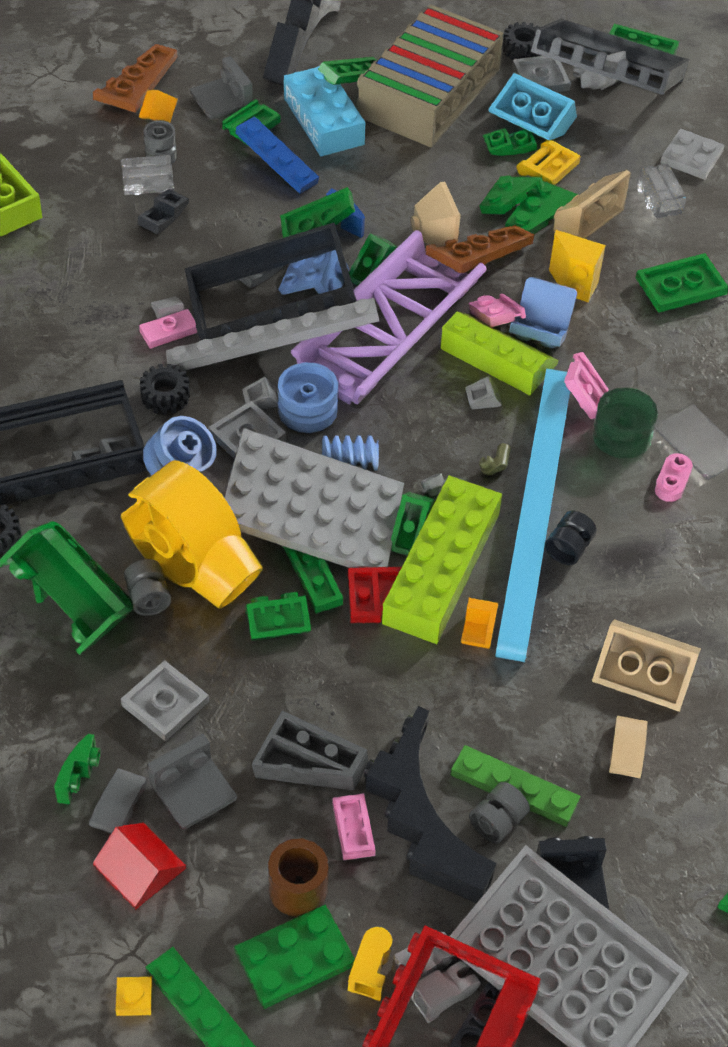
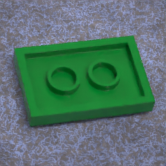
M706 253L638 270L636 273V280L658 313L720 297L728 293L727 283Z
M326 904L234 946L235 954L263 1010L351 969L355 961Z

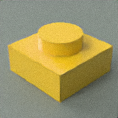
M117 977L116 1016L151 1015L152 977Z

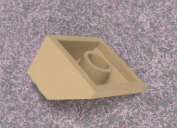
M445 181L436 185L415 204L414 216H411L412 230H419L422 233L423 241L427 244H435L436 247L445 246V241L455 239L458 243L461 215Z

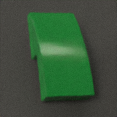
M506 128L483 135L491 155H517L538 150L532 132L526 129L508 134Z
M87 734L75 746L64 762L54 786L58 803L70 804L73 793H78L81 777L90 778L93 766L98 767L101 749L96 747L93 734Z

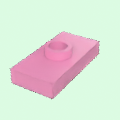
M188 309L139 325L140 333L150 349L197 333L195 320Z
M364 793L332 798L343 861L375 856L376 850Z

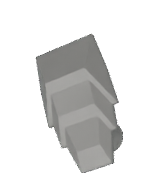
M626 51L607 55L604 66L617 70L619 61L626 59ZM576 66L573 68V71L577 72L573 73V75L581 80V88H592V90L600 88L603 90L620 82L619 80Z

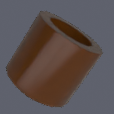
M300 838L290 839L279 844L271 853L268 861L269 897L274 906L283 914L299 917L324 904L328 893L329 867L328 858L323 849L313 841Z

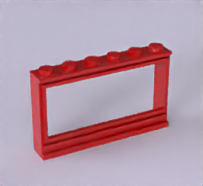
M425 925L421 934L415 932L407 950V952L411 953V956L406 966L400 964L392 982V984L396 985V988L391 998L385 996L377 1013L381 1020L376 1030L370 1029L362 1047H389L435 947L505 979L476 1047H514L540 988L541 979Z

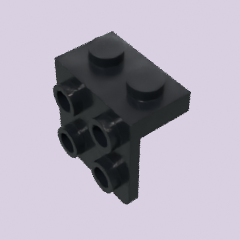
M582 836L578 839L562 840L561 838L553 837L539 841L536 852L539 856L609 910L602 867L607 851L605 838Z

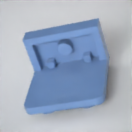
M336 250L290 263L279 287L280 293L286 295L315 288L318 294L342 288L344 278Z
M529 277L525 282L520 305L525 308L526 318L522 319L517 316L515 321L511 322L509 333L516 334L515 337L520 340L530 341L534 339L540 341L542 346L548 348L560 347L566 339L577 291L574 288Z

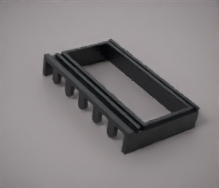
M562 18L537 28L531 49L533 53L664 95L665 91L677 83L683 82L690 60ZM562 45L573 48V55L561 52ZM626 51V59L619 61L617 70L604 66L607 55ZM584 52L595 55V62L583 59ZM628 66L641 70L639 77L627 73ZM650 75L662 77V84L650 81Z
M335 223L185 268L200 341L357 301ZM336 250L345 287L207 328L200 291Z
M123 380L0 407V431H5L121 404L135 444L134 447L2 477L0 478V506L147 471L143 460V449L145 446L127 397Z

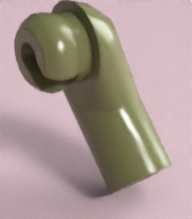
M501 443L497 446L494 458L487 456L486 460L485 457H482L479 461L482 473L493 475L505 470L508 466L511 447L508 444Z

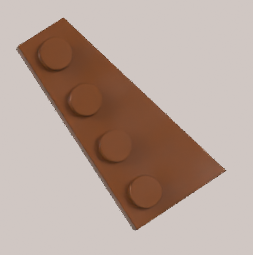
M155 44L137 58L136 64L126 66L122 69L120 76L116 79L112 77L106 81V86L103 89L97 88L93 91V100L136 113L143 104L147 90H153L178 58L177 50Z
M515 225L488 231V236L470 235L467 236V241L459 243L452 239L445 241V246L436 247L435 244L426 245V255L452 268L457 273H466L475 268L479 263L485 265L492 260L502 258L509 253L533 244L534 234Z

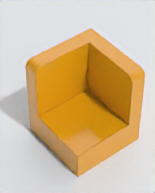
M147 90L139 118L154 121L164 120L170 123L178 99L159 90Z
M469 598L461 638L462 644L490 649L498 603Z

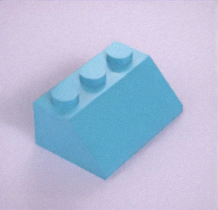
M513 73L488 109L490 113L549 141L565 135L577 117L574 100L516 73Z

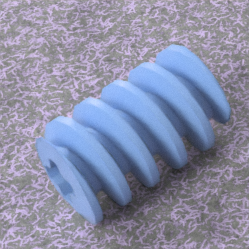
M337 435L334 436L332 443L329 442L327 436H323L322 455L353 466H357L360 463L362 469L365 470L368 464L372 463L374 471H377L379 465L378 440L377 443L374 442L371 435H368L365 443H363L360 435H357L354 443H352L349 435L345 436L343 443L340 442Z

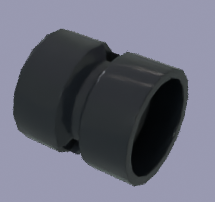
M572 510L566 512L557 524V528L552 531L546 540V551L554 560L561 564H576L585 552V548L589 546L596 536V525L591 518L579 511Z

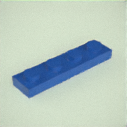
M255 116L236 127L235 134L299 194L318 184L319 176Z

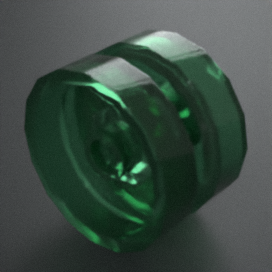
M615 388L606 392L600 398L592 431L594 442L602 451L618 458H634L644 454L651 445L658 417L656 403L649 395L633 388Z

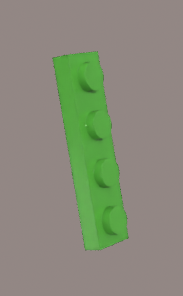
M464 745L451 769V776L489 793L500 782H507L513 785L525 796L531 812L565 827L568 826L581 797Z

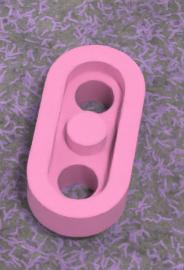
M676 453L666 458L655 485V493L661 500L674 502L682 497L693 467L692 461L687 456Z

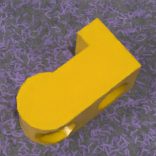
M373 927L365 932L349 975L348 991L381 1001L385 989L386 976L380 974L382 965L387 963L391 957L393 940L388 930L382 927Z

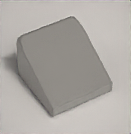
M176 296L151 302L157 319L184 310L183 302Z
M490 376L465 387L471 409L502 406L498 387Z
M266 377L242 389L245 403L252 401L260 409L278 407L276 388Z

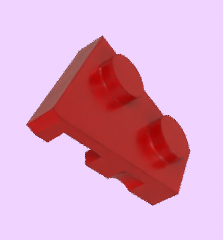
M402 567L348 568L351 623L381 622L383 603Z

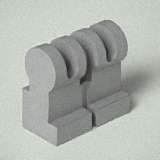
M436 947L411 997L428 1024L438 1018L441 1012L453 1004L471 996L481 985L475 974L462 978L469 971V965L464 961L452 965L458 957ZM408 948L394 955L391 968L394 975L400 964L406 966L411 956V953L407 952Z

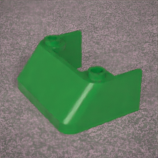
M52 521L27 531L0 558V568L10 565L9 570L16 578L20 580L23 578L26 580L34 579L74 621L71 624L73 630L71 634L74 640L80 644L75 650L79 655L96 644L134 609L131 598L71 534L57 522Z

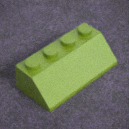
M457 311L442 327L440 349L528 395H531L543 382L546 369H554L559 361L495 327H489L481 320L466 313Z

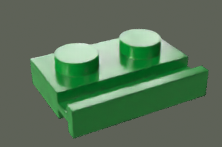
M255 99L223 120L222 129H228L232 136L245 143L235 134L238 125L255 116L270 130L281 122V115L264 104H258V100Z

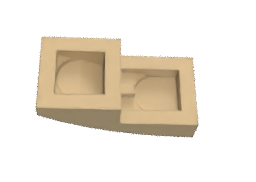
M622 716L616 717L609 773L641 778L648 721Z

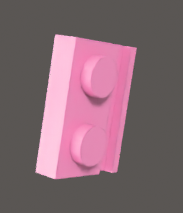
M499 294V299L488 295L481 296L477 301L469 303L470 313L489 327L513 322L517 316L522 319L526 318L525 308L504 294Z
M583 352L573 355L575 361L570 363L564 382L590 419L598 418L601 415L606 399L604 393L608 392L609 389Z

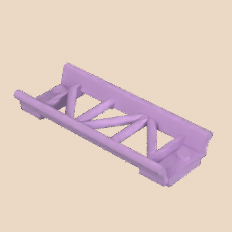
M415 230L354 289L357 301L370 298L376 300L394 336L372 324L355 328L388 346L328 348L327 346L342 332L339 331L300 341L291 350V354L296 358L297 364L304 362L318 363L330 369L338 381L337 398L349 405L352 402L358 405L408 350L458 299H461L487 268L483 263H479L469 274L455 272L452 268L426 255L422 233L419 230ZM404 270L418 277L413 279H396ZM439 288L449 294L434 310H431L395 290ZM386 298L418 314L424 320L406 336ZM388 356L373 372L348 359L354 357Z

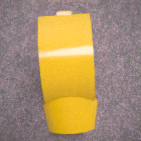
M172 460L150 478L147 477L128 494L131 498H137L136 503L121 514V519L128 535L145 559H153L161 564L164 576L173 583L183 587H191L217 608L222 609L243 593L261 573L263 567L245 540L241 538L239 524L231 507L219 490L192 466L181 461Z

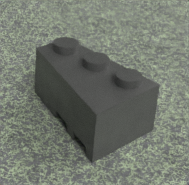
M282 710L253 760L252 768L255 778L354 791L368 763L367 749Z

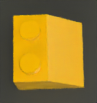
M556 230L549 271L557 284L574 288L577 291L576 299L589 302L599 283L605 245Z

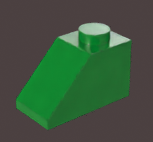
M370 233L349 271L351 282L358 286L398 246L383 237Z
M411 492L402 495L391 536L393 541L391 551L408 556L436 499Z

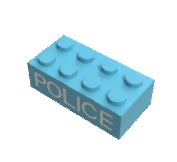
M320 66L284 75V100L320 157L365 145L366 122L341 84L333 85L324 79V75L318 70Z

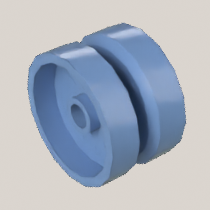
M308 362L295 364L284 370L278 381V414L281 421L288 428L303 433L318 432L329 427L336 419L338 409V381L335 374L325 366Z
M177 416L169 419L147 441L143 449V460L151 476L172 460L184 462L200 473H204L216 458V443L211 432L204 424L187 416Z

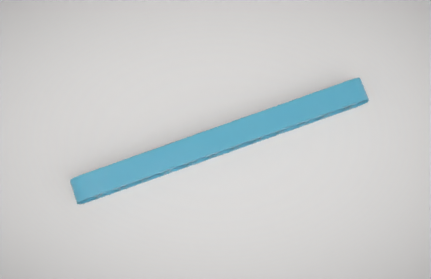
M546 369L495 653L497 658L525 662L570 396V390L567 389L564 382L567 375L566 371Z

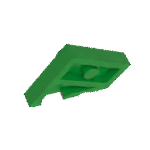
M500 176L479 205L481 213L505 214L513 206L527 199L526 192L532 188L538 190L543 188L542 177Z

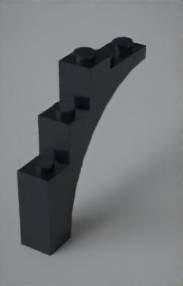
M291 0L285 24L277 22L263 78L270 82L284 85V75L295 73L302 52L316 25L328 12H339L341 3L338 0Z
M418 706L413 717L408 715L401 730L403 735L400 741L395 739L389 753L380 750L375 761L370 759L363 774V777L367 778L366 791L390 801L384 816L388 818L387 832L412 842L406 859L410 860L409 874L474 903H478L491 886L497 863L475 852L456 837L440 819L431 804L422 781L419 762L420 746L428 728L430 711Z

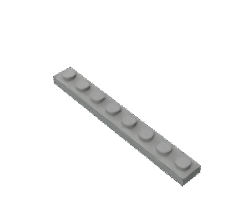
M374 298L360 299L354 303L333 306L327 310L315 313L310 312L291 319H282L276 323L264 326H254L248 330L227 333L224 336L213 339H203L197 343L185 346H176L173 349L166 350L167 364H172L173 369L179 366L181 371H186L379 322Z

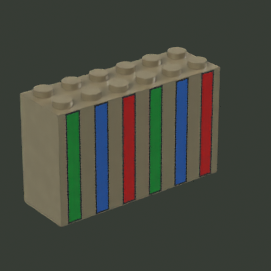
M430 4L423 12L419 13L417 19L412 24H409L400 36L396 37L394 43L384 50L379 59L374 61L364 74L360 75L357 81V87L359 88L356 102L358 112L368 122L432 148L499 72L504 33Z

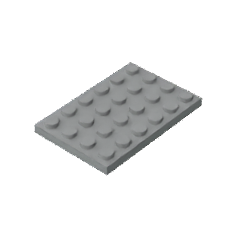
M244 428L240 436L224 498L231 507L239 524L240 531L348 568L388 567L393 542L391 536L401 502L404 483Z
M527 845L523 847L450 935V937L540 978V988L528 1015L568 1047H635L688 975L686 970ZM464 961L501 991L505 979Z

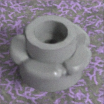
M435 474L422 480V493H428L430 497L439 494L446 482L442 474Z

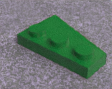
M543 181V188L540 190L532 188L527 193V199L518 205L506 221L505 228L516 225L535 234L548 226L549 221L554 218L558 208L564 207L578 194Z
M346 187L280 215L283 238L331 223H335L336 226L354 213V202L350 189Z

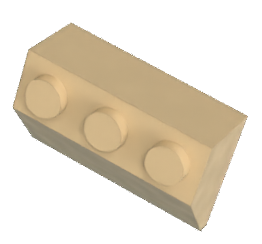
M625 170L605 176L598 182L592 183L580 195H576L564 207L558 208L554 214L553 231L559 230L585 239L624 210L631 172Z
M614 619L610 624L592 682L680 712L701 648Z

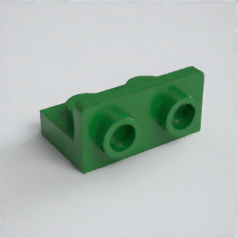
M298 592L281 594V599L270 601L268 596L252 598L251 603L245 606L251 641L310 633L311 625L306 595L298 596Z

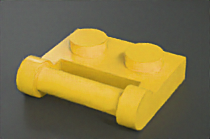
M545 140L539 150L527 160H522L517 164L516 168L522 176L542 177L543 181L556 185L580 163L581 156L552 140ZM546 155H549V156H548L545 160H543L538 166H536V164H537L540 160H542Z

